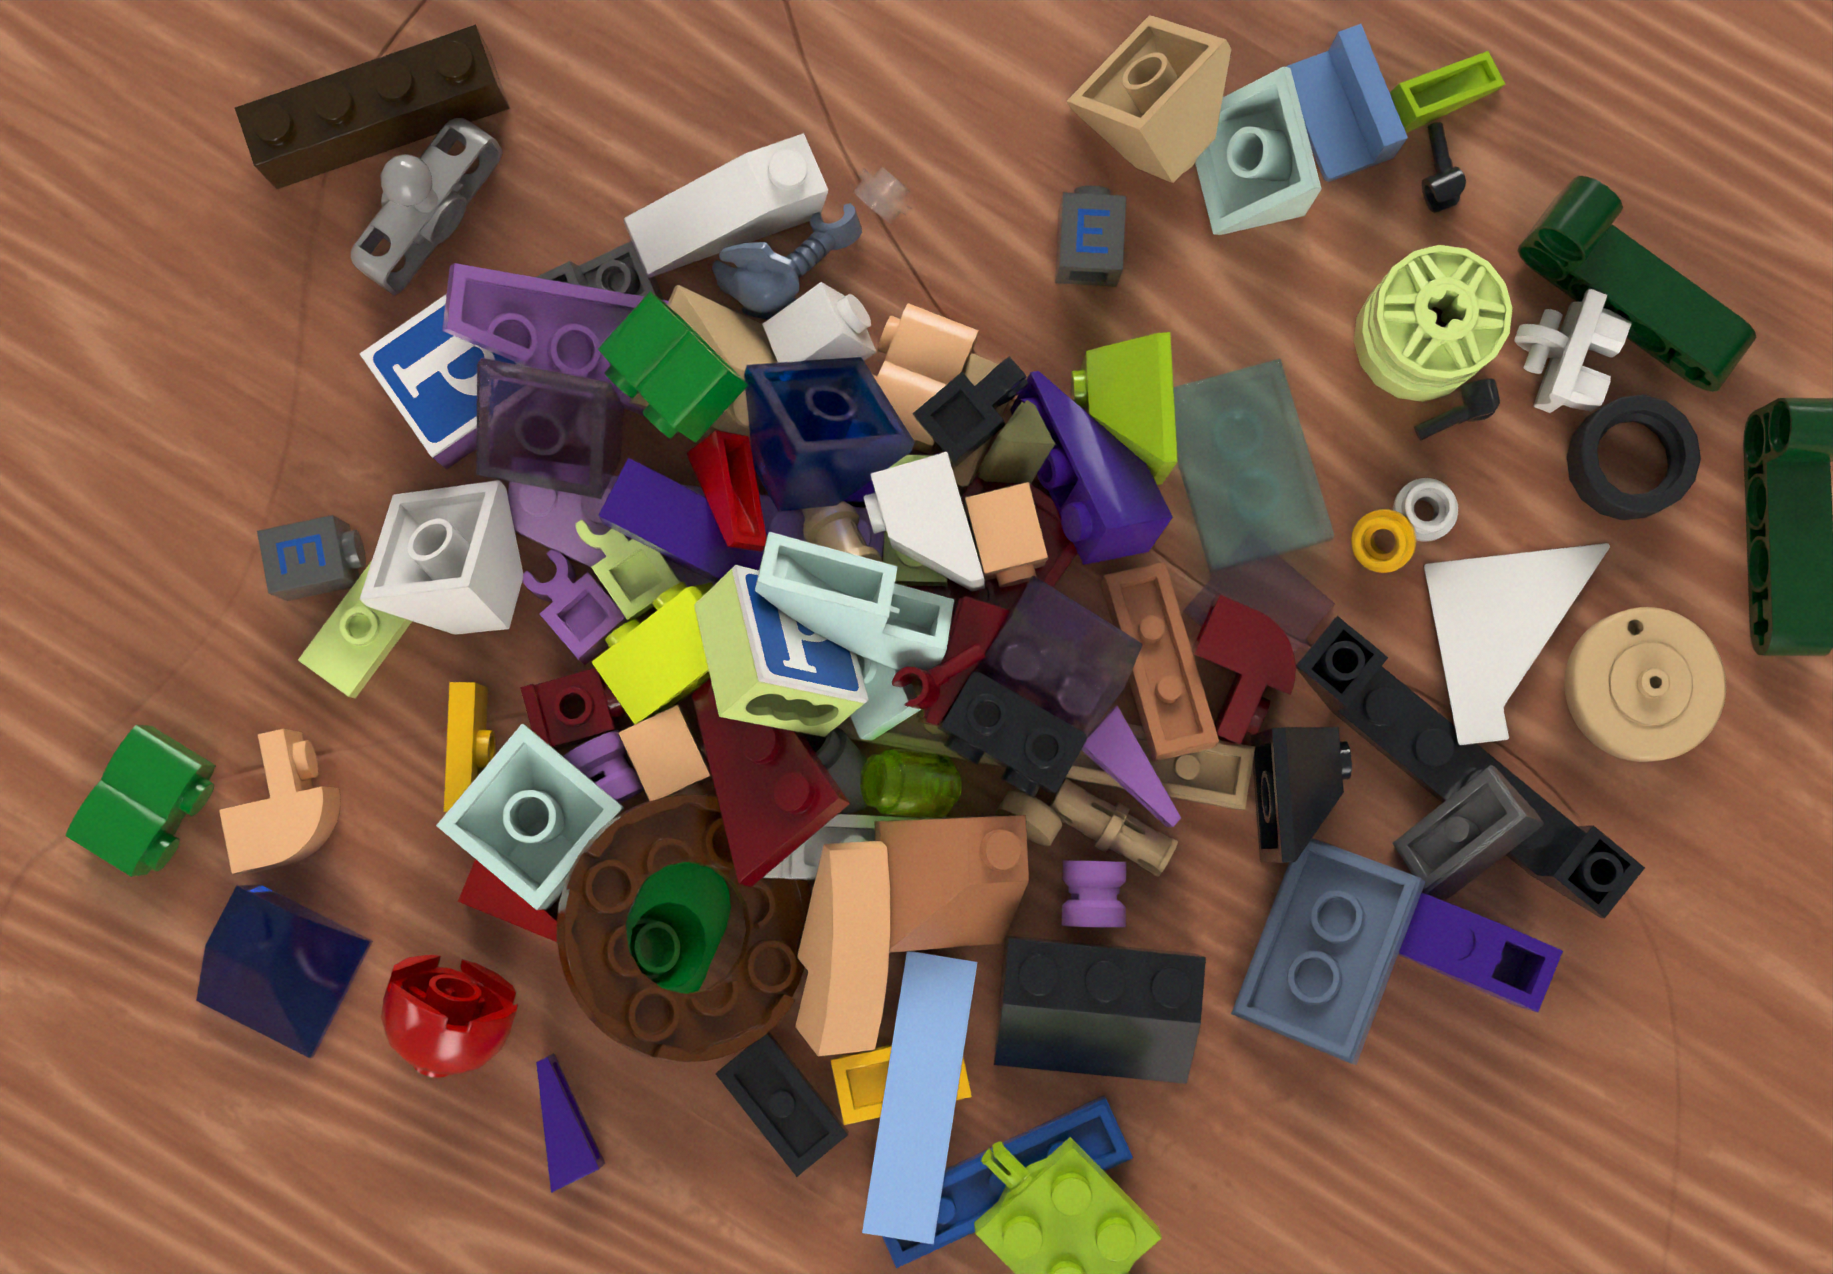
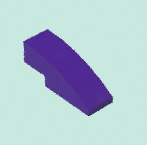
M630 458L627 459L598 514V517L605 526L662 553L664 558L714 583H717L735 565L755 570L760 569L764 550L760 552L727 547L708 501L704 496Z

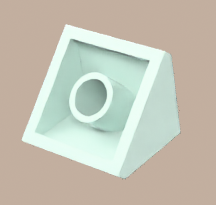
M1281 67L1222 99L1216 138L1198 156L1195 162L1214 235H1223L1305 216L1322 189L1291 68Z

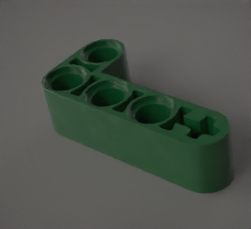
M1587 176L1575 177L1553 199L1519 245L1517 251L1521 259L1532 270L1576 302L1583 301L1585 292L1589 288L1606 294L1607 298L1603 308L1631 322L1627 339L1690 384L1703 390L1718 391L1757 338L1754 329L1742 317L1615 227L1613 223L1621 213L1623 205L1616 193L1608 186Z
M1778 398L1749 415L1743 438L1751 643L1757 655L1826 656L1833 648V515L1830 462H1833V398Z

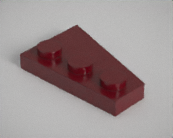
M709 678L692 693V698L738 883L751 888L846 808L850 802L801 732L719 717L711 678Z

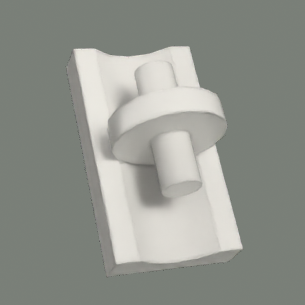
M1589 288L1585 292L1582 302H1572L1560 332L1557 330L1563 315L1552 309L1544 310L1539 325L1523 324L1519 326L1514 341L1519 347L1529 352L1524 369L1531 373L1541 374L1547 358H1550L1533 407L1551 413L1560 406L1565 405L1570 408L1592 412L1604 402L1611 382V376L1582 366L1588 349L1610 358L1616 356L1623 347L1631 327L1630 321L1603 308L1607 298L1606 294Z

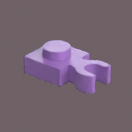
M551 549L546 554L556 565L557 571L554 578L549 582L540 583L530 572L526 571L523 573V582L539 599L553 601L540 613L541 617L577 659L586 665L608 646L605 641L607 636L629 621L613 599L588 572L575 582L576 575L572 564L560 552Z

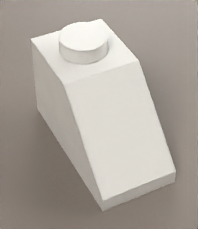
M944 452L871 473L876 493L863 497L874 534L887 530L891 546L896 551L972 592L984 589V576L948 453Z

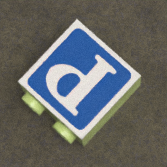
M735 565L694 604L719 717L822 737L827 736L869 700L857 654L816 634L780 611L755 591L759 570Z

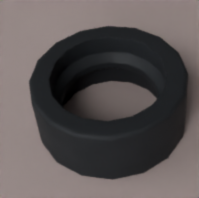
M1647 395L1620 397L1587 416L1573 433L1566 456L1569 480L1581 500L1599 514L1619 520L1646 518L1681 500L1695 482L1701 461L1698 436L1687 417L1667 401ZM1636 422L1643 424L1658 436L1666 450L1668 463L1666 476L1658 487L1647 493L1631 495L1621 492L1608 482L1599 467L1597 449L1600 439L1608 429L1619 423Z

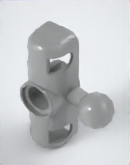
M454 118L442 127L420 158L403 154L389 160L380 174L381 187L384 191L381 198L382 208L352 247L350 257L353 265L392 295L399 294L408 285L435 247L445 241L456 230L464 216L466 206L499 163L503 152L496 139L468 120ZM456 140L466 146L465 150L459 155L451 156L447 154ZM478 156L479 166L477 170L471 174H465ZM382 238L391 243L390 249L385 255H371ZM405 255L404 267L400 271L391 272L401 257Z

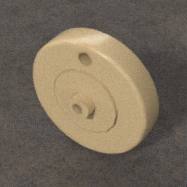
M1639 607L1628 609L1598 621L1575 644L1565 671L1566 701L1569 711L1580 731L1601 750L1612 756L1629 761L1651 762L1680 756L1695 748L1711 733L1717 724L1726 697L1724 666L1710 638L1689 619L1661 608Z

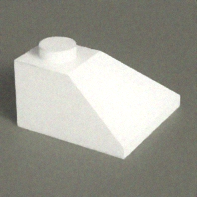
M496 480L394 494L360 600L367 607L454 635L509 629L523 580V569L507 490L502 482Z

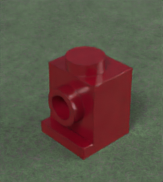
M596 668L536 685L530 684L520 687L531 730L555 750L590 741L614 730L621 732L617 717L625 715L626 711ZM573 695H580L585 701V711L580 717L570 719L564 712L565 701Z

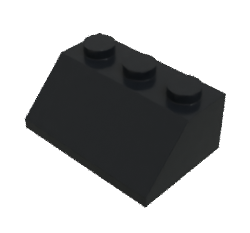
M1006 935L994 1065L1187 1084L1201 1025L1206 957L1196 953Z

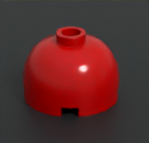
M440 955L408 957L394 965L383 998L381 1020L390 1046L405 1061L413 1065L416 1071L434 1078H442L449 1074L455 1075L475 1070L490 1061L503 1048L516 1015L518 1004L513 1005L517 992L513 985L498 973L475 962L462 959L460 964L462 972L447 967H438Z

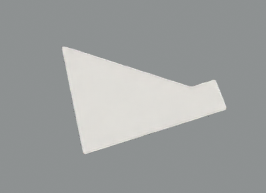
M1608 543L1424 565L1459 745L1509 739L1503 709L1504 705L1609 550L1610 545Z

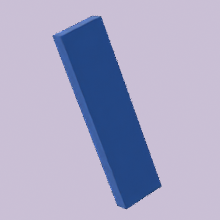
M1104 1095L1002 1142L1004 1147L1024 1167L1046 1159L1070 1137L1104 1171L1133 1158ZM987 1150L945 1169L934 1245L882 1236L896 1268L975 1232L974 1222L998 1202L1006 1186L981 1162Z

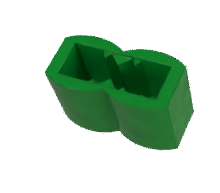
M651 291L598 348L611 364L604 372L605 375L630 398L634 399L640 393L649 403L642 411L643 415L670 439L679 431L696 443L748 387L745 380L676 311Z
M135 725L113 754L99 783L93 788L78 809L65 836L130 877L147 875L151 869L159 871L170 861L179 846L180 839L174 835L181 820L186 814L190 816L196 815L209 800L214 790V783L209 780L216 765L153 726Z

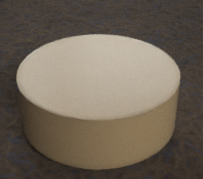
M1020 790L1008 791L996 810L997 815H1026L1027 839L1042 846H1050L1062 828L1061 818L1053 809L1036 797L1033 798Z

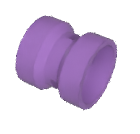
M619 730L596 737L563 756L619 804L644 791L636 770L629 766L625 758L627 750L621 740Z
M1063 860L1062 880L1069 886L1071 899H1068L1062 905V926L1126 927V907L1117 900V894H1120V887L1126 882V862Z

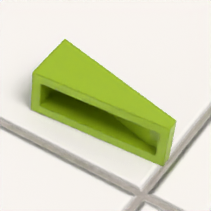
M1489 51L1401 82L1390 92L1405 132L1408 133L1494 93L1506 84Z

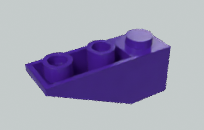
M1030 372L1026 379L1029 385L1018 394L1010 411L1013 415L1021 402L1025 403L1026 400L1033 403L1055 443L1039 469L1037 476L1042 486L1048 489L1061 516L1064 534L1073 542L1083 565L1149 552L1173 516L1147 464L1041 372Z
M1421 893L1398 955L1514 1006L1539 1012L1563 951L1503 924Z

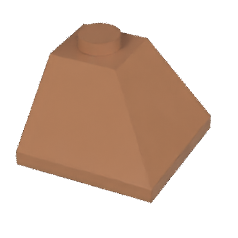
M984 815L874 821L875 841H882L887 846L891 923L889 953L1003 944L1029 882L1026 815Z

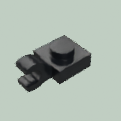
M1009 356L975 386L961 372L912 414L940 449L948 453L949 459L957 467L1005 426L1003 418L995 409L1012 400L1029 385L1025 380L1027 376Z

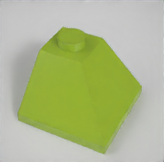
M1155 333L1086 351L1081 364V370L1071 372V399L1145 462L1156 484L1162 485L1178 462L1171 333Z

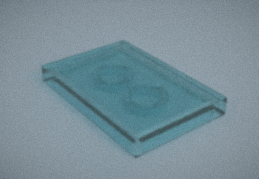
M1281 359L1174 387L1177 463L1210 573L1328 542L1335 537Z

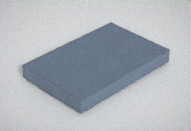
M1312 838L1297 861L1289 862L1231 1014L1357 1065L1426 881L1420 877Z

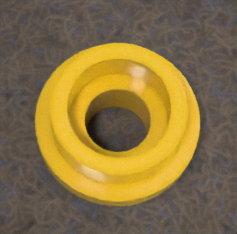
M1390 509L1375 510L1363 516L1355 525L1351 537L1352 550L1356 559L1367 569L1379 573L1393 572L1404 566L1413 556L1416 548V533L1413 525L1403 514ZM1379 529H1387L1393 533L1396 543L1392 551H1382L1376 546L1374 537Z

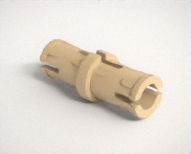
M1067 778L1061 784L1049 806L1058 814L1061 822L1070 825L1095 841L1094 847L1104 853L1110 849L1121 856L1123 855L1157 877L1160 876L1167 866L1178 844L1177 840L1150 828L1140 820L1129 815L1130 808L1119 802L1113 806L1088 793L1085 789L1072 783Z

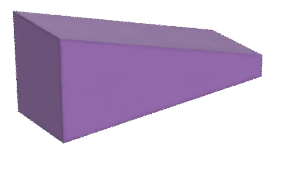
M1118 706L1111 708L1087 735V740L1081 750L1166 827H1174L1181 819V816Z

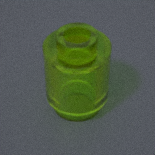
M886 749L881 754H873L866 760L861 772L860 789L864 802L868 806L876 807L882 814L942 818L949 813L959 799L961 777L954 762L946 754Z

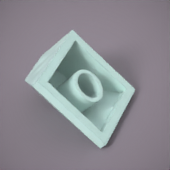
M521 724L436 826L533 908L542 910L551 908L561 896L569 871L587 842L604 825L620 815L624 807L525 724Z

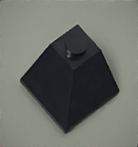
M1339 727L1271 728L1256 735H1251V746L1255 747L1253 775L1260 862H1296L1344 793L1343 780L1351 778L1352 760L1348 742L1340 741Z

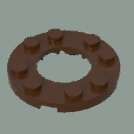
M676 795L652 800L630 808L609 821L587 842L572 865L563 886L557 916V945L562 970L570 991L583 1012L604 1034L616 1043L641 1055L668 1061L701 1062L736 1053L765 1036L779 1023L795 1002V999L792 997L805 969L797 955L812 896L809 882L804 879L762 878L751 888L738 883L717 797ZM690 862L713 869L731 884L743 906L746 932L741 954L724 978L706 990L683 994L659 987L640 971L629 951L626 920L630 905L633 903L638 889L647 877L667 865Z

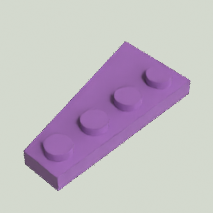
M457 263L450 266L443 332L644 416L642 413L644 409L629 403L631 398L605 375L604 372L611 364L598 350L602 343L643 300L644 296Z

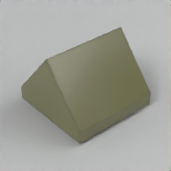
M1028 400L1025 403L1021 402L997 436L978 469V472H980L978 477L985 482H1029L1031 484L1051 452L1055 443L1033 403Z

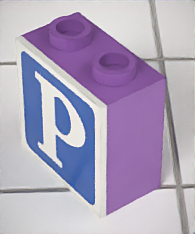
M444 295L365 349L360 355L430 456L444 468L448 469L550 398L538 383L547 375L443 332L446 295Z

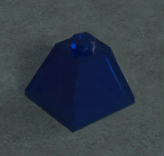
M862 357L750 364L746 366L744 380L748 384L745 391L754 468L778 512L838 505L872 480L871 473L888 469L912 451L915 441Z
M261 884L236 885L205 945L196 1001L308 1058H313L373 941Z

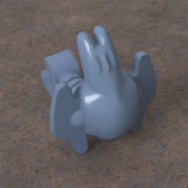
M851 203L844 205V216L839 221L829 224L823 222L820 212L814 213L810 219L813 233L787 257L774 253L766 242L743 243L724 248L719 253V258L724 262L734 263L737 268H732L716 260L713 263L712 271L716 276L717 285L725 294L728 293L744 306L742 308L744 314L769 320L797 300L794 297L799 292L798 278H801L807 271L811 270L831 250L845 248L853 244L860 237L862 226L855 207Z

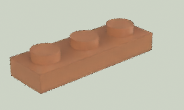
M1162 562L1104 575L1101 582L1102 590L1152 762L1214 748L1219 742L1166 563Z

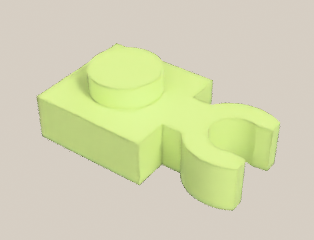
M582 519L575 523L580 538L592 548L602 550L606 555L605 558L591 568L628 621L636 619L653 607L652 602L660 594L681 582L660 552L634 539L629 540L626 535L614 529H610L604 535H595L588 524Z

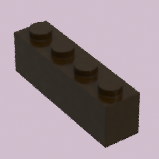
M476 24L235 107L253 164L276 189L436 135L449 120L454 118H464L469 122H473L510 109L491 53Z

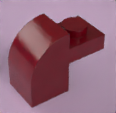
M1215 594L1192 646V652L1197 656L1237 672L1214 725L1217 735L1241 745L1245 733L1248 732L1256 735L1265 719L1270 705V700L1262 697L1266 685L1291 695L1296 678V661L1288 637L1275 621L1256 609L1223 595Z

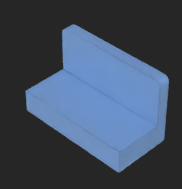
M1362 24L1339 31L1328 51L1286 66L1291 68L1310 146L1325 181L1330 182L1393 159L1408 139Z

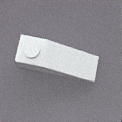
M803 133L739 156L625 217L624 224L648 279L716 255L726 247L749 243L810 221L814 213L822 212L828 188Z

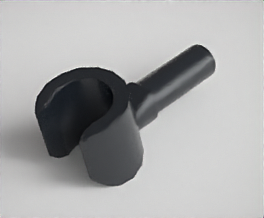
M1441 122L1432 123L1427 127L1437 174L1424 178L1421 185L1425 202L1433 213L1457 205L1466 185V178L1459 167H1453L1452 159L1448 152L1443 123Z
M1490 378L1461 386L1464 405L1452 408L1415 426L1414 429L1419 440L1426 439L1457 423L1481 421L1490 418L1500 404L1496 381Z

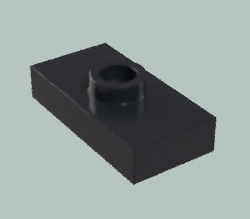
M770 1032L745 1048L716 1072L717 1077L796 1177L848 1136L849 1131Z

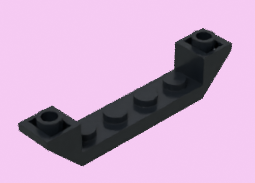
M1335 617L1296 664L1298 672L1331 712L1442 803L1490 765L1496 767L1544 822L1540 829L1508 852L1506 856L1532 877L1599 918L1605 919L1645 867L1594 825H1575L1478 744L1459 745L1455 726L1382 667L1388 659L1384 653L1340 617Z

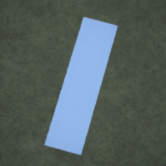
M907 951L862 1233L934 1245L978 962Z

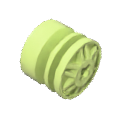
M1436 245L1413 251L1390 269L1381 283L1368 296L1357 315L1354 345L1360 366L1376 386L1397 398L1424 402L1448 396L1498 355L1509 336L1513 307L1506 283L1487 260L1466 248ZM1433 307L1442 310L1441 321L1447 324L1445 327L1435 324L1437 314L1431 310Z

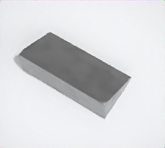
M1490 765L1392 844L1411 873L1426 881L1423 887L1425 894L1440 899H1448L1540 829L1544 822L1497 768Z

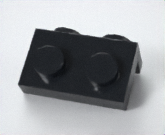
M978 671L970 675L955 703L937 728L949 735L944 744L946 748L976 765L979 764L983 755L1006 768L1000 779L1033 798L1039 788L1048 793H1057L1087 740L1086 734Z

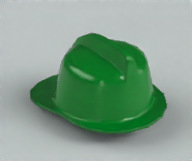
M683 862L663 867L647 877L641 885L626 920L628 946L640 971L659 987L685 994L699 991L709 966L725 933L731 911L729 888L724 878L709 867Z

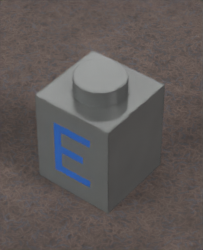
M1081 186L1074 189V193L1063 192L1058 214L1055 283L1117 287L1123 271L1126 196L1111 195L1110 189L1101 186Z
M334 515L257 531L268 594L286 601L352 588L360 577L358 568L365 567L366 565L364 545L359 532L351 530L348 523Z

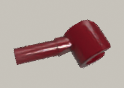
M977 643L928 671L917 667L900 669L894 675L892 685L901 688L911 684L916 678H920L922 681L921 693L904 705L915 709H926L937 702L941 685L950 681L949 679L986 658Z

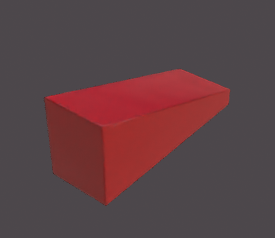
M715 430L686 454L727 547L761 552L764 550L767 536L749 436Z
M475 859L457 902L557 942L558 915L550 908L542 910L533 908Z

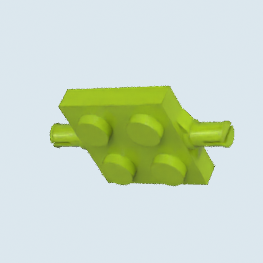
M1071 1137L1046 1159L1032 1163L1027 1167H1024L1004 1147L1001 1141L992 1145L993 1152L989 1148L981 1159V1162L1006 1186L998 1202L974 1222L975 1234L1015 1274H1130L1129 1271L1133 1263L1162 1238L1159 1227Z

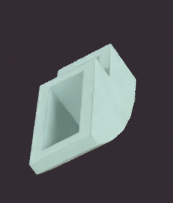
M768 533L755 591L792 619L853 653L897 670L905 667H917L928 671L941 663L947 650L954 599L895 584L898 566L780 534Z

